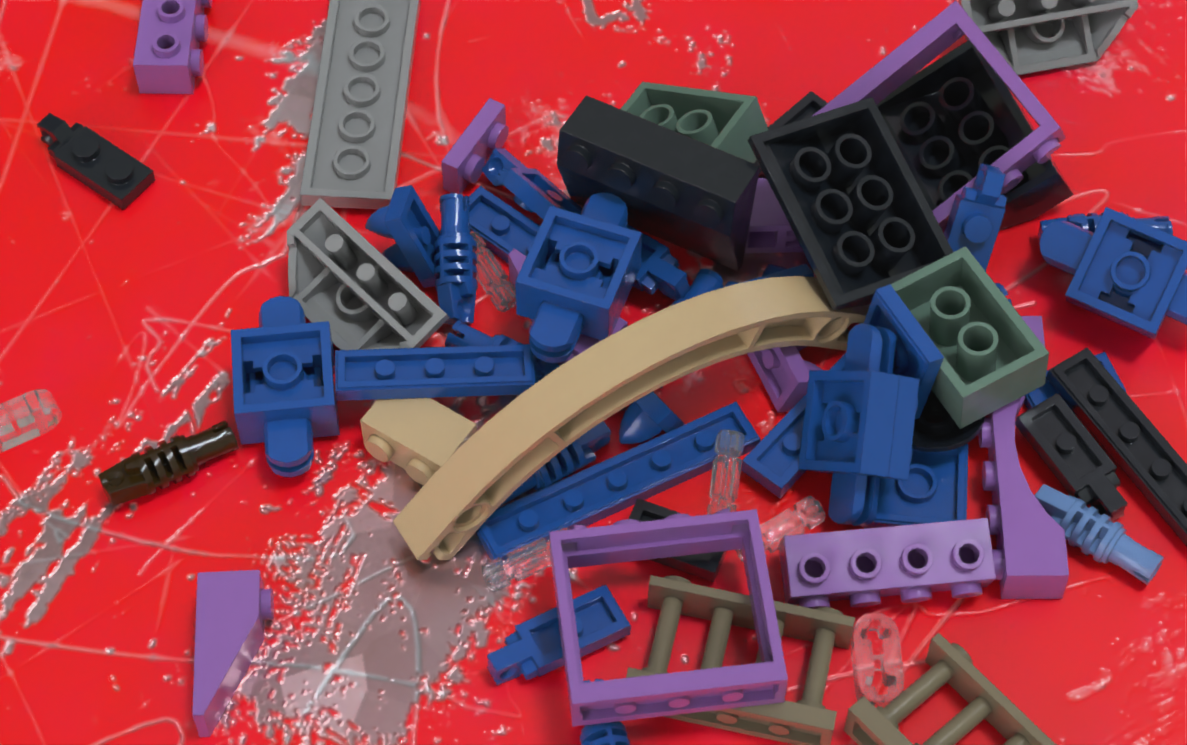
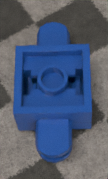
M602 192L591 195L586 201L581 214L549 206L515 281L516 314L533 319L529 328L531 352L544 362L558 363L566 361L572 354L580 334L599 340L611 336L641 267L642 233L626 228L628 224L626 203L612 193Z
M1108 207L1105 208L1094 233L1067 221H1055L1047 226L1041 234L1039 242L1040 251L1046 263L1074 275L1065 294L1067 302L1154 340L1166 316L1187 325V241Z
M287 296L270 298L261 305L258 318L259 328L231 330L234 416L241 444L264 442L266 460L273 473L282 477H296L311 468L314 459L313 438L340 435L338 401H336L335 357L329 321L306 323L304 310L298 300Z
M864 323L855 325L848 333L844 370L809 371L798 466L800 470L832 474L828 515L833 522L843 525L851 524L858 527L869 526L876 519L881 479L908 480L919 388V379L892 374L896 334L891 329L875 327Z

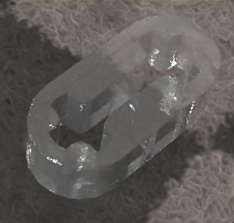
M36 389L0 404V453L41 436L54 429L60 423L62 412L49 390Z
M873 612L860 617L853 627L850 646L854 687L857 700L865 696L875 707L881 706L884 708L901 694L904 689L905 679L900 634L897 624L890 617L882 613ZM869 631H877L879 639L883 640L880 655H873L872 642L870 639H867ZM877 670H881L882 682L884 686L888 687L886 695H878L876 688L871 686L874 673Z

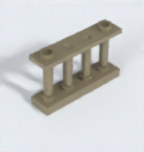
M651 575L648 587V608L660 610L650 656L647 667L641 670L628 667L626 678L668 673L667 670L680 615L711 621L700 669L722 667L731 625L755 630L750 596L692 584L689 580L680 576L671 575L662 578ZM774 601L781 640L782 636L813 642L802 699L796 703L785 700L783 703L662 717L793 745H831L837 711L826 709L822 702L833 647L849 649L855 617L846 616L839 610L829 607L812 609ZM759 647L755 663H761Z
M940 633L936 634L930 642L925 660L931 667L884 708L881 706L875 707L863 696L848 709L844 731L858 745H921L918 743L912 744L899 731L898 724L947 682L969 704L922 745H955L984 719L1007 740L1003 745H1056L973 666L971 657L960 645L956 643L950 644Z

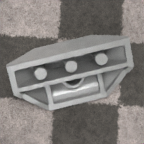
M958 0L961 7L1018 76L1098 61L1119 34L1127 20L1131 18L1138 8L1137 0Z
M319 198L286 231L287 246L289 247V297L299 301L304 310L305 317L311 323L329 321L332 342L339 350L420 348L449 319V316L323 199Z

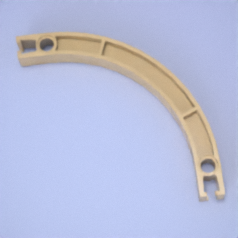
M786 276L734 284L703 293L658 311L589 347L520 394L488 420L451 455L398 514L393 523L417 560H427L432 555L431 551L433 549L435 550L433 552L439 560H451L496 509L538 469L565 447L624 407L692 372L743 354L788 346H813L847 351L849 333L847 328L852 323H864L870 305L833 310L816 277Z

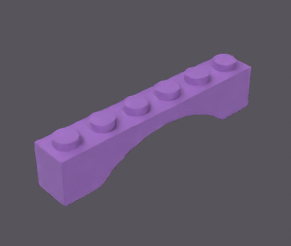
M1021 316L1045 347L1042 316ZM1024 395L986 415L982 429L978 434L979 447L988 448L989 461H983L982 486L984 491H991L993 505H987L986 518H988L990 535H995L996 549H992L996 574L995 580H999L1001 599H1062L1069 578L1065 530L1045 511L1032 493L1020 467L1015 444V419L1025 402L1026 397Z

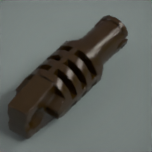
M223 420L211 428L186 438L184 435L179 436L176 434L170 437V443H166L164 440L157 443L156 449L149 446L144 449V454L142 455L139 452H135L130 457L100 473L99 479L112 505L121 504L142 496L152 495L156 493V487H160L163 490L169 487L170 481H173L175 484L181 482L183 475H186L188 478L194 476L195 472L199 471L200 465L218 456L237 450L238 444L233 431L228 426V423Z

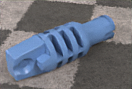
M1045 484L1036 492L1035 497L1045 511L1065 530V539L1069 541V545L1074 548L1078 546L1081 548V552L1087 556L1091 554L1094 556L1093 560L1098 563L1103 562L1106 564L1111 562L1121 567L1146 585L1152 581L1161 567L1164 557L1147 549L1126 535L1127 530L1123 528V524L1118 521L1113 523L1111 517L1106 514H1098V509L1093 506L1087 507L1086 502L1080 498L1068 496Z

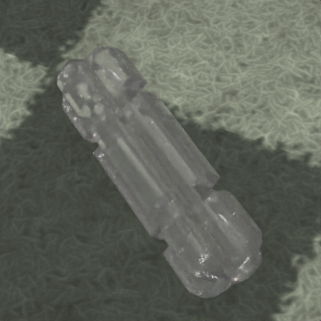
M471 231L470 235L477 242V250L474 252L477 255V264L475 265L478 269L477 281L486 294L492 295L490 300L498 311L506 312L510 308H515V285L512 281L506 280L508 275L491 250L484 248L487 244L480 234Z
M724 429L720 430L716 436L714 452L718 455L716 459H713L709 498L713 499V501H710V504H708L707 515L715 514L726 508H729L730 512L736 511L737 506L733 502L738 498L742 460L738 456L743 453L745 440L742 432Z
M807 496L793 505L794 511L788 508L760 525L764 551L769 550L772 554L779 549L778 545L783 536L804 534V527L807 526L810 530L822 523L826 515L820 501L812 496ZM741 549L735 550L738 558L743 562Z
M562 528V529H560V530H558V531L570 530V529H569V528ZM540 538L507 553V559L503 561L498 557L483 564L482 575L491 591H499L510 586V580L513 578L516 581H520L551 567L550 539L546 541L544 538Z

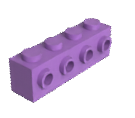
M142 0L133 60L139 93H194L196 76H202L204 71L203 50L199 49L200 41H207L208 18L207 15H204L205 7L212 6L213 0Z
M988 518L783 536L778 545L785 603L799 604V606L812 609L819 607L830 608L829 601L850 600V607L874 606L881 604L880 597L900 595L901 602L903 603L922 602L932 599L931 592L950 590L952 598H968L982 595V588L987 587L996 579Z

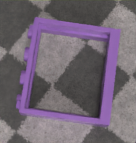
M954 1L814 114L818 115L873 97L877 105L965 35L1039 125L1037 129L991 164V166L999 167L1001 172L1006 175L1001 194H1005L1017 186L1024 177L1022 172L1036 161L1038 164H1043L1052 158L1051 154L1061 147L1060 142L1066 138L1061 127L957 1ZM976 177L964 186L973 188ZM964 186L932 211L943 233L956 194L961 195Z
M726 508L715 514L699 516L679 513L667 516L662 520L644 522L624 519L608 526L588 528L583 525H574V529L549 532L550 560L572 727L785 702L788 677L757 509L730 512L729 508ZM741 549L761 663L584 683L569 568Z

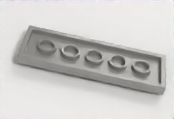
M330 0L300 191L302 206H312L319 198L323 199L330 207L378 210L390 204L398 183L421 0Z

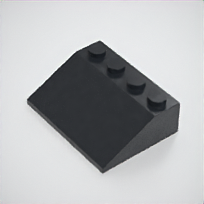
M969 40L913 75L877 104L932 211L975 178L980 163L991 165L1035 130L1016 97ZM1052 158L1043 164H1038L1036 161L1022 172L1024 177L1017 186L1007 193L1001 194L1007 197L999 231L1033 220L1074 195Z
M585 96L559 132L557 167L570 198L575 203L584 206L593 194L602 192L612 193L626 203L628 225L739 271L743 265L760 166Z
M873 97L752 135L747 140L833 310L870 305L876 289L892 284L953 253Z

